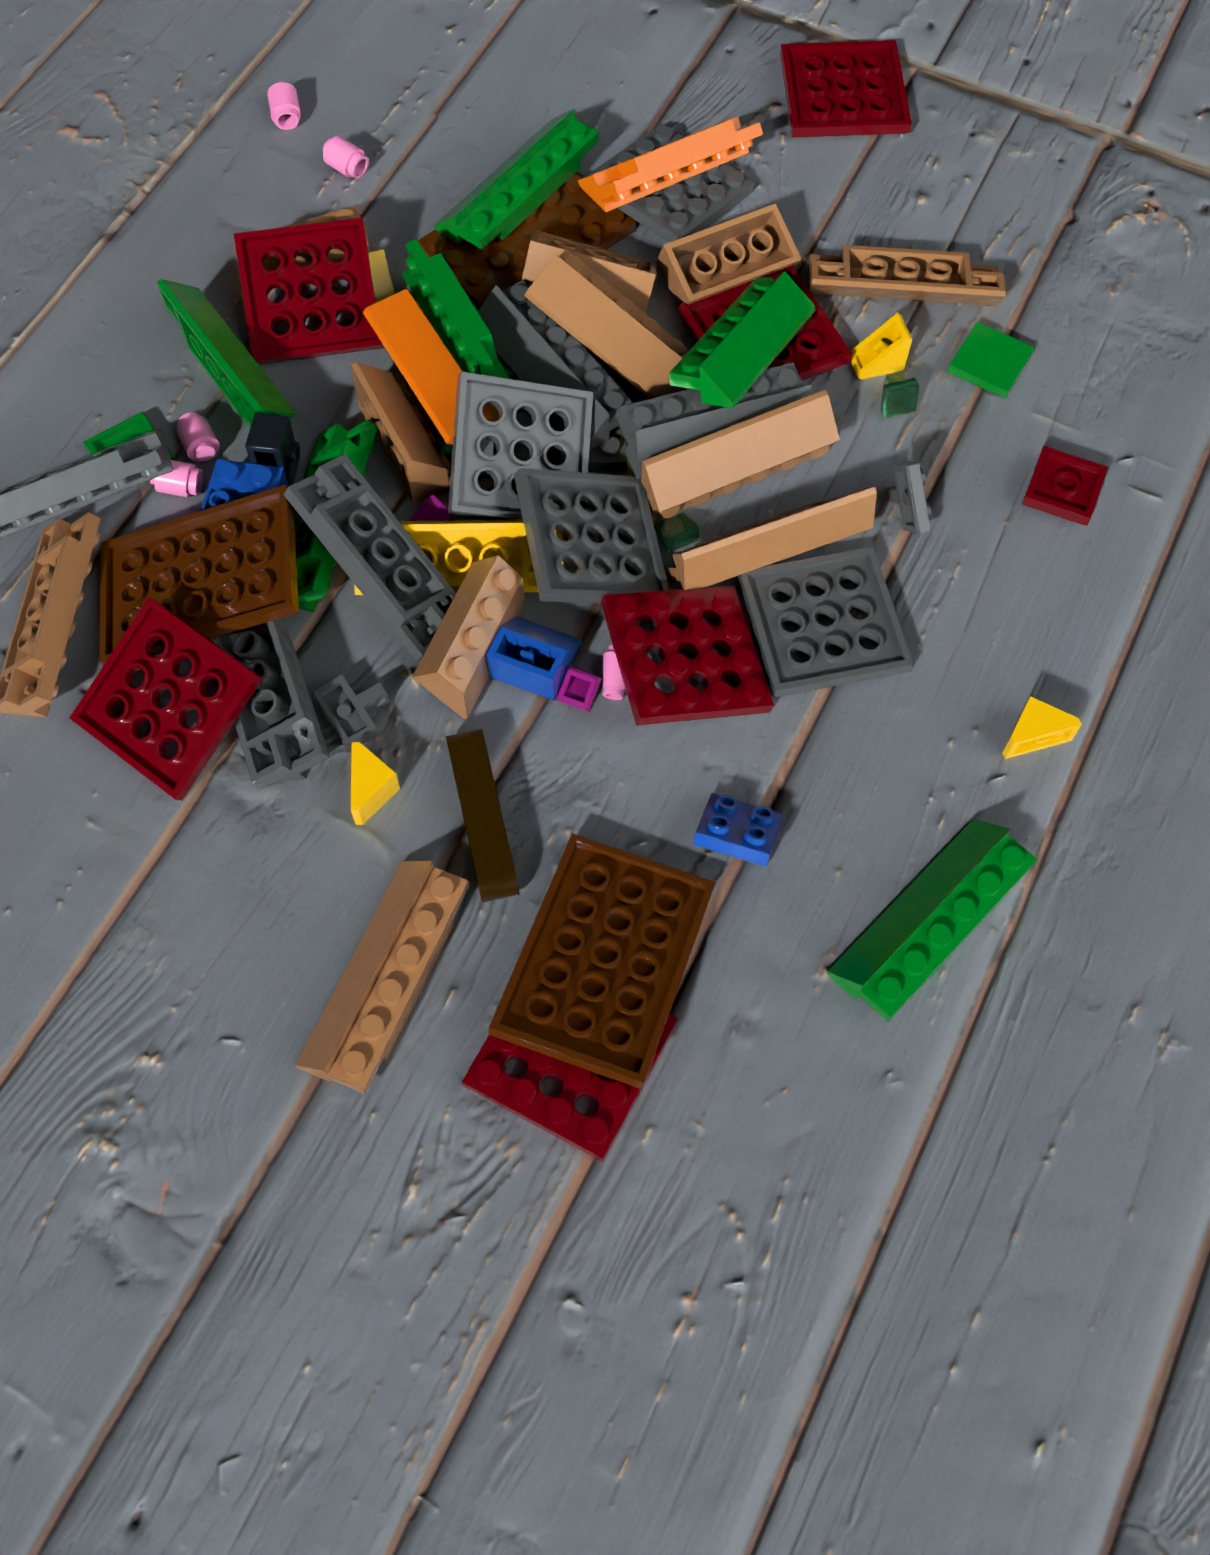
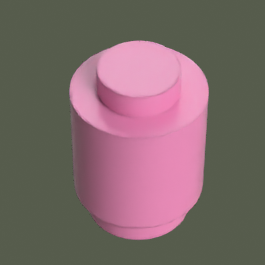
M286 82L275 83L267 92L271 118L280 129H293L298 125L301 118L297 90L293 85Z
M339 135L328 139L323 146L324 162L346 177L359 179L367 171L369 158L365 156L362 149Z
M196 412L186 413L179 418L176 432L188 457L195 462H204L212 459L218 453L220 444L208 420Z
M171 460L174 471L150 480V483L154 484L156 492L190 498L191 495H200L204 474L203 470L196 468L194 464Z

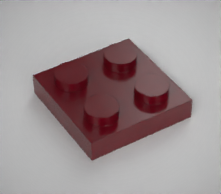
M1043 446L1022 505L1087 526L1094 511L1108 467Z

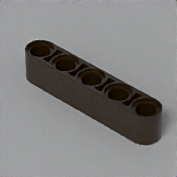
M478 729L446 736L482 903L520 895L483 731Z

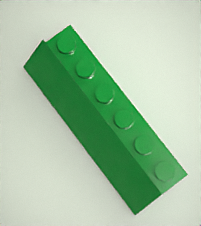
M575 108L551 119L434 225L435 230L457 244L465 239L481 250L495 237L503 241L580 169V159L599 142V132L576 119Z
M417 239L405 243L409 255L408 258H405L408 271L401 273L461 370L463 372L510 379L497 359L490 331L442 254L439 253L429 258Z
M785 271L776 281L766 277L755 278L669 372L670 385L701 391L702 403L733 409L815 312V305Z
M163 279L156 282L165 307L181 327L188 349L249 428H251L255 413L278 414L289 417V420L297 415L296 411L199 288Z
M366 420L348 431L335 424L318 434L303 479L314 475L319 466L346 454L362 476L365 477L367 471L365 468L366 462L375 447L374 438L378 427ZM294 509L299 610L315 612L318 600L323 598L330 588V574L337 561Z
M972 820L826 974L852 998L856 1000L860 997L889 1022L1003 901L1011 889L1034 866L1038 859L1008 835L1011 828Z

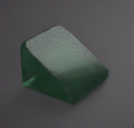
M684 512L654 524L655 532L668 553L699 540V526Z

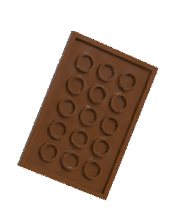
M577 171L503 241L495 237L481 250L465 239L457 244L436 230H433L418 241L429 258L439 253L442 254L470 301L479 310L495 285L503 291L523 280L522 276L529 244L535 230L609 249L636 231V221L618 208L605 212L579 186L578 180L585 177Z
M285 484L101 542L99 663L105 664L148 597L160 602L209 639L299 613L294 507L283 495L288 486ZM163 639L155 642L153 655L164 652L165 643Z
M572 833L491 1021L488 1034L642 1090L716 882Z

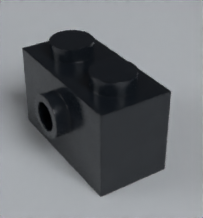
M255 413L245 444L250 463L284 468L289 486L293 485L300 461V444L295 442L289 417L278 414Z

